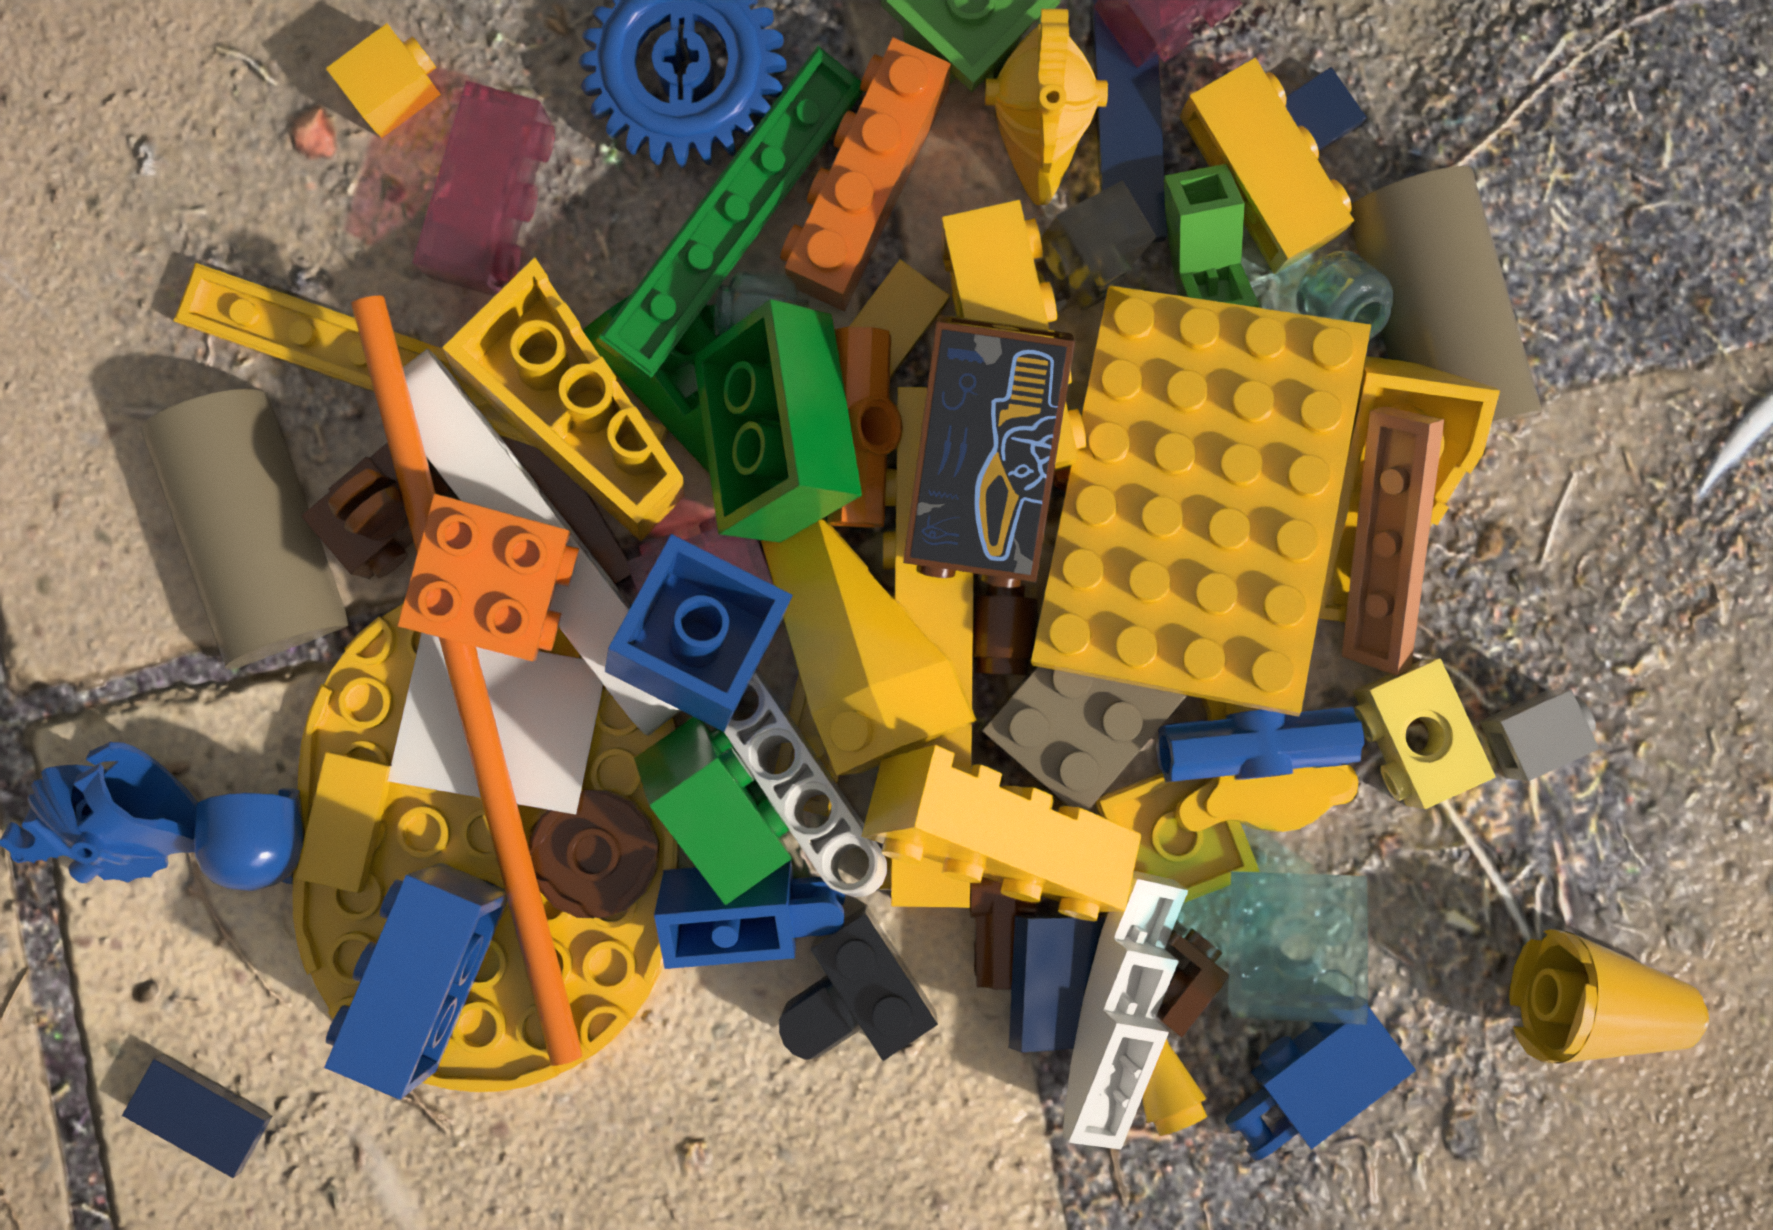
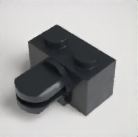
M865 905L844 919L842 927L837 932L830 935H821L814 939L810 950L826 975L786 1003L779 1019V1034L783 1045L793 1055L804 1060L819 1058L863 1030L882 1061H884L937 1026L938 1020L935 1008L869 907Z

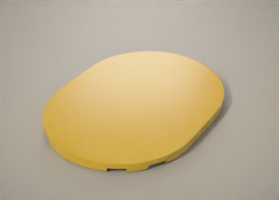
M403 604L384 616L376 618L359 632L344 648V654L331 670L325 683L319 686L315 694L301 739L297 790L300 791L305 834L325 752L333 751L389 765L392 763L421 637V632L397 626ZM559 627L552 651L539 648V652L583 659ZM603 685L581 791L588 789L617 792L634 800L651 818L660 842L659 868L648 891L627 910L605 918L594 919L576 918L553 907L541 893L583 1056L563 1065L552 1066L550 1063L509 903L507 902L437 1071L422 1083L457 1091L498 1092L524 1088L550 1080L576 1067L591 1056L596 1055L615 1039L645 1003L664 967L654 918L664 870L679 869L680 845L650 808L634 758L678 728L675 716L647 736L632 722ZM391 782L363 892L354 893L295 879L297 868L293 871V922L297 946L307 975L311 974L318 992L329 1008L327 1013L332 1019H334L343 1005L350 1006L360 984V982L353 980L355 966L365 947L370 942H378L387 919L380 916V909L389 888L396 879L404 881L406 874L438 863H444L505 889L480 797ZM517 804L530 851V838L540 817L548 809Z

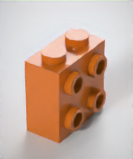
M434 494L397 626L528 661H536L539 648L552 651L562 615L561 612L550 610L557 584L570 586L579 548L568 546L571 535L569 530Z

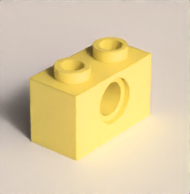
M1441 658L1420 660L1413 663L1411 669L1398 676L1389 674L1353 690L1359 706L1354 707L1355 715L1362 722L1365 738L1369 742L1376 741L1386 762L1385 765L1380 767L1381 774L1389 792L1397 801L1404 800L1406 806L1427 809L1496 778ZM1416 718L1426 725L1429 733L1427 745L1418 753H1414L1408 747L1405 738L1408 725Z

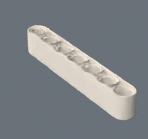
M426 349L403 367L426 457L461 501L570 531L571 535L568 546L579 548L578 558L570 586L557 584L550 610L562 613L559 628L632 722L645 735L649 736L681 710L605 672L608 647L632 605L448 369L429 349Z

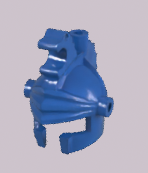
M110 741L89 751L86 760L96 766L59 765L48 767L41 771L42 778L34 780L31 785L34 793L28 795L30 809L21 825L24 829L17 823L11 822L7 825L0 838V845L10 852L12 860L17 863L26 861L35 863L37 860L46 862L50 857L57 859L59 856L64 855L74 860L69 865V873L79 883L86 884L97 875L103 880L114 879L128 883L137 878H151L156 871L167 868L169 863L167 856L170 854L194 853L195 813L198 801L157 760L132 745ZM115 761L107 769H104L100 764L102 762Z

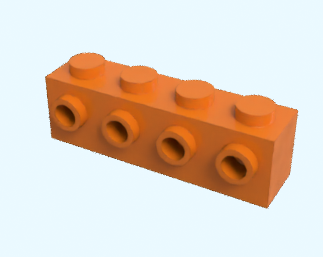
M892 37L884 57L877 54L872 56L860 85V90L866 92L857 114L848 110L837 130L833 146L840 150L830 170L823 167L819 169L810 187L807 203L813 205V208L805 225L801 227L794 224L784 242L780 259L787 262L784 269L790 287L844 312L846 311L949 91L951 63Z

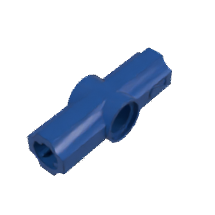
M1353 707L1301 712L1299 717L1266 710H1254L1229 714L1223 720H1199L1161 726L1158 729L1156 751L1158 766L1164 775L1165 783L1234 776V780H1246L1294 774L1293 769L1310 767L1315 769L1361 762V750L1365 743L1362 722L1355 715Z

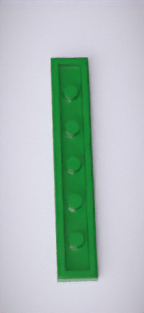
M818 45L595 342L648 382L829 139L846 112L851 109L863 92L860 90L861 80Z

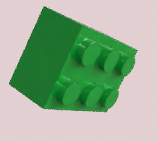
M769 299L693 355L719 535L781 543L862 496L832 314Z

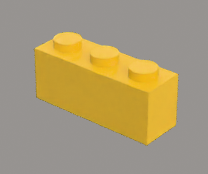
M1255 57L1189 95L1179 117L1209 167L1227 163L1244 201L1243 223L1275 275L1337 239L1351 225L1354 219L1350 214L1352 206L1346 190L1337 180H1330L1317 160L1319 158V150L1312 134L1302 125L1297 127L1285 107L1287 101L1281 83L1273 73H1265Z

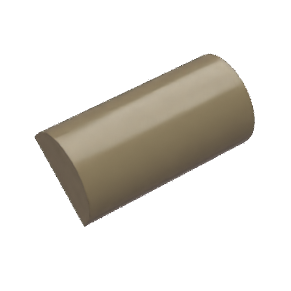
M1453 166L1421 173L1377 189L1352 203L1350 214L1354 221L1351 223V227L1389 359L1418 363L1496 387L1500 390L1491 427L1542 412L1472 168L1469 166Z
M235 389L211 393L170 406L156 413L143 423L141 432L225 669L234 670L351 626L320 538L301 517L309 507L268 393L257 389Z

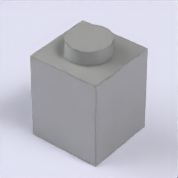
M1572 689L1546 690L1479 721L1506 779L1531 781L1600 749L1592 734L1596 729L1593 714L1580 697L1574 696Z

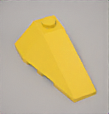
M1370 356L1365 357L1337 511V523L1334 528L1318 616L1319 619L1346 621L1370 410L1386 406L1444 419L1430 523L1431 528L1432 524H1439L1449 507L1446 503L1465 473L1471 474L1481 459L1500 390L1493 386L1418 363Z
M822 518L781 543L761 540L774 586L793 595L783 619L811 715L837 776L858 774L879 766L882 759L907 753L977 720L951 660L937 644L932 643L912 621L908 611L897 599H893L868 571V566L837 531L827 523L828 521Z

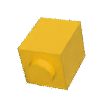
M388 23L326 68L361 116L381 138L392 132L441 95L427 76L437 67L413 36L402 43Z

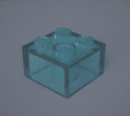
M1231 871L1228 1005L1232 1017L1367 1025V876Z

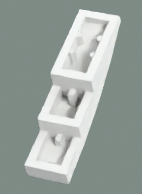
M1133 871L1125 911L1108 912L1083 997L1070 1065L1062 1136L1069 1143L1114 1149L1122 1148L1169 1032L1155 1018L1178 964V960L1167 952L1165 947L1188 892L1186 888L1173 879Z

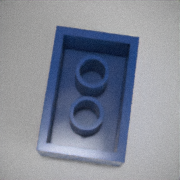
M438 863L406 874L404 881L396 879L389 888L380 909V916L387 919L378 942H370L365 947L355 966L353 980L360 982L353 1001L350 1006L343 1005L339 1009L327 1032L325 1042L332 1045L333 1048L324 1068L399 1100L437 1071L507 905L508 899L505 889L444 863Z

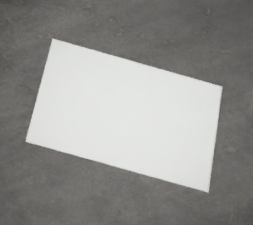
M421 633L388 781L480 797L439 637ZM476 647L517 804L576 814L603 683L584 659L538 651L536 661L532 662Z

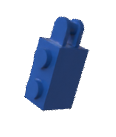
M790 860L725 905L696 867L664 870L654 912L664 969L794 959L797 937L830 935L842 927L844 923V909L842 906L845 902V894L831 889L821 876L794 879Z
M1352 995L1345 1001L1342 998H1335L1314 1012L1310 1018L1313 1025L1292 1040L1290 1036L1283 1037L1272 1043L1259 1056L1261 1064L1253 1069L1251 1073L1262 1088L1233 1109L1225 1119V1123L1231 1131L1239 1130L1247 1140L1249 1145L1246 1151L1254 1161L1269 1156L1295 1135H1298L1312 1150L1416 1071L1368 1005ZM1275 1105L1283 1117L1268 1127L1261 1115Z

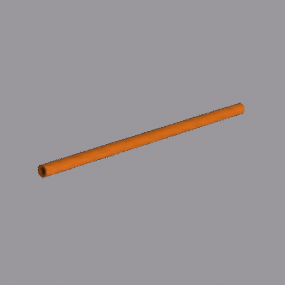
M381 295L364 297L351 302L416 553H418L433 496L436 492L385 298ZM439 637L550 1063L552 1066L567 1064L581 1058L583 1054L477 649L475 646Z

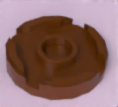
M587 789L581 791L576 814L547 810L540 817L530 838V855L540 892L553 907L576 918H605L627 910L648 891L659 868L660 842L651 818L634 800L612 790Z

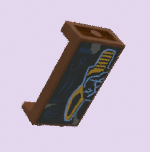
M938 316L903 563L917 565L916 571L918 573L936 578H952L955 576L956 571L982 574L981 580L983 582L998 587L1014 588L1021 585V580L1037 581L1075 345L1072 333L954 316Z

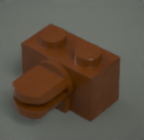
M387 442L371 457L366 456L328 488L329 492L301 515L351 575L371 579L374 575L377 578H382L393 572L406 560L408 553L405 549L414 542ZM427 458L436 494L460 500Z

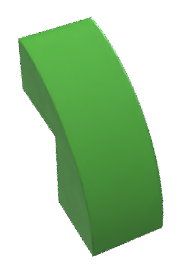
M1227 163L1165 175L1164 195L1167 233L1178 296L1259 308L1257 298L1241 264L1244 201Z

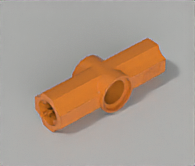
M848 326L835 329V336L862 496L829 514L827 523L842 527H884L887 454L897 447L903 430L901 415L897 407L889 400L891 335L889 330L876 327Z

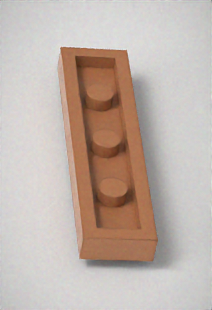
M1383 406L1370 410L1341 657L1398 676L1411 669L1444 419Z

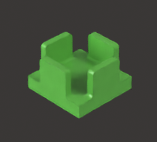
M881 0V7L903 27L905 43L951 63L949 85L957 78L973 92L984 80L997 79L1005 62L1019 43L1041 23V8L1055 9L1059 5L1060 0Z

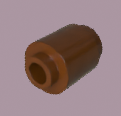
M987 584L986 596H973L972 657H977L976 673L1027 675L1028 660L1032 659L1035 644L1037 599L1025 597L1024 585L1006 588Z

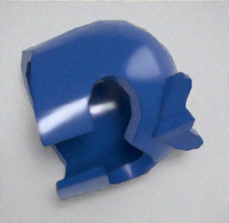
M283 788L278 791V795L247 792L209 797L197 803L194 827V853L201 872L210 881L227 889L245 891L259 890L277 885L280 882L293 884V871L298 866L305 838L299 790Z

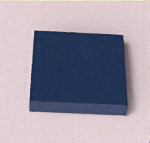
M1098 913L1097 921L1081 920L1064 914L1015 916L1008 1048L1021 1053L1074 1049L1083 997L1101 931L1108 913Z

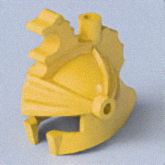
M1041 8V24H1038L1019 43L1005 62L997 79L985 80V106H994L999 131L1009 158L1025 191L1035 205H1048L1070 165L1082 135L1091 123L1096 108L1107 106L1108 81L1096 80L1089 62L1069 36L1068 9Z

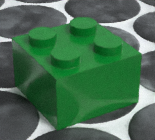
M692 717L634 758L650 808L725 905L792 859L781 837L790 831L754 776L750 774L740 755L723 731L717 728L710 731L705 722Z

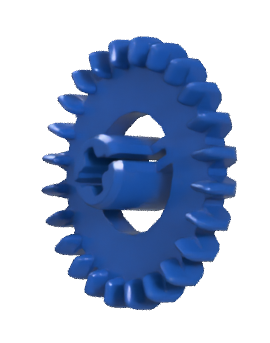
M612 0L615 5L612 9L603 6L594 8L592 14L595 20L602 25V28L586 29L582 34V38L587 46L596 50L585 52L578 59V63L584 71L594 72L582 81L581 89L587 96L599 95L592 103L590 110L595 119L600 120L612 114L606 125V133L610 139L616 140L625 131L629 130L626 147L631 155H636L648 141L650 157L655 165H660L666 150L673 148L678 166L684 169L687 165L690 148H696L703 162L710 166L712 163V143L718 142L729 155L734 156L736 148L732 133L737 130L749 138L755 130L750 119L751 114L764 118L771 108L766 100L762 98V95L779 98L783 92L781 83L769 75L770 73H784L787 69L786 60L781 55L770 52L783 46V35L777 30L765 29L773 23L774 14L767 7L752 9L756 6L758 0ZM695 21L703 23L719 35L727 48L729 58L725 77L716 90L708 96L707 94L713 87L715 76L707 45L702 37L695 33ZM666 22H671L670 30L662 34L654 44L652 61L661 88L669 97V103L662 102L646 91L638 78L636 67L641 45L650 32ZM681 25H684L683 39L690 61H692V63L687 65L686 74H683V90L678 76L675 74L681 70L682 62L685 61V50L681 40Z

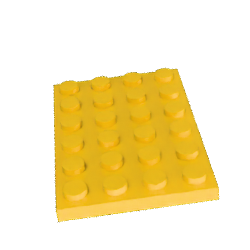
M1108 285L1081 416L1086 437V447L1077 449L1079 458L1075 464L1071 465L1031 659L1033 666L1300 716L1371 324Z

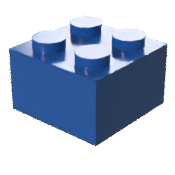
M671 534L608 647L605 672L725 732L784 617L793 595Z

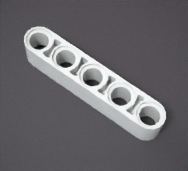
M757 668L745 691L757 692L759 697L757 711L751 718L744 721H735L732 716L724 733L823 881L831 889L852 897H865L874 893L883 884L887 874V861L881 853V848L876 841L861 837L864 823ZM780 743H792L795 749V759L792 766L781 774H771L767 767L769 752ZM816 795H827L832 804L829 820L818 828H808L802 818V810L805 803ZM852 848H862L869 858L868 871L860 881L846 884L838 872L840 858L846 851Z

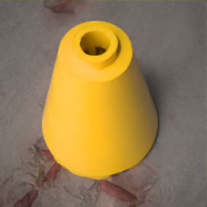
M1548 929L1543 931L1547 936L1542 940L1530 939L1523 946L1514 965L1509 999L1510 1005L1520 1007L1523 1027L1513 1025L1515 1036L1525 1052L1541 1062L1559 1064L1689 1049L1700 1040L1708 1026V1009L1702 995L1693 985L1568 931Z

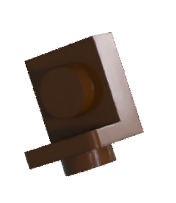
M1192 928L1184 938L1172 929L1167 941L1191 961L1184 970L1176 967L1156 1015L1180 1037L1186 1034L1231 976L1215 963L1222 952Z

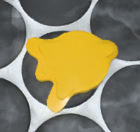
M1201 698L1207 712V721L1226 719V715L1261 710ZM1350 765L1315 769L1313 767L1293 769L1294 774L1246 780H1234V776L1208 778L1206 783L1193 790L1177 803L1175 816L1180 827L1188 832L1202 831L1223 821H1237L1252 829L1269 832L1297 830L1313 823L1332 806L1350 802L1357 793L1358 777Z

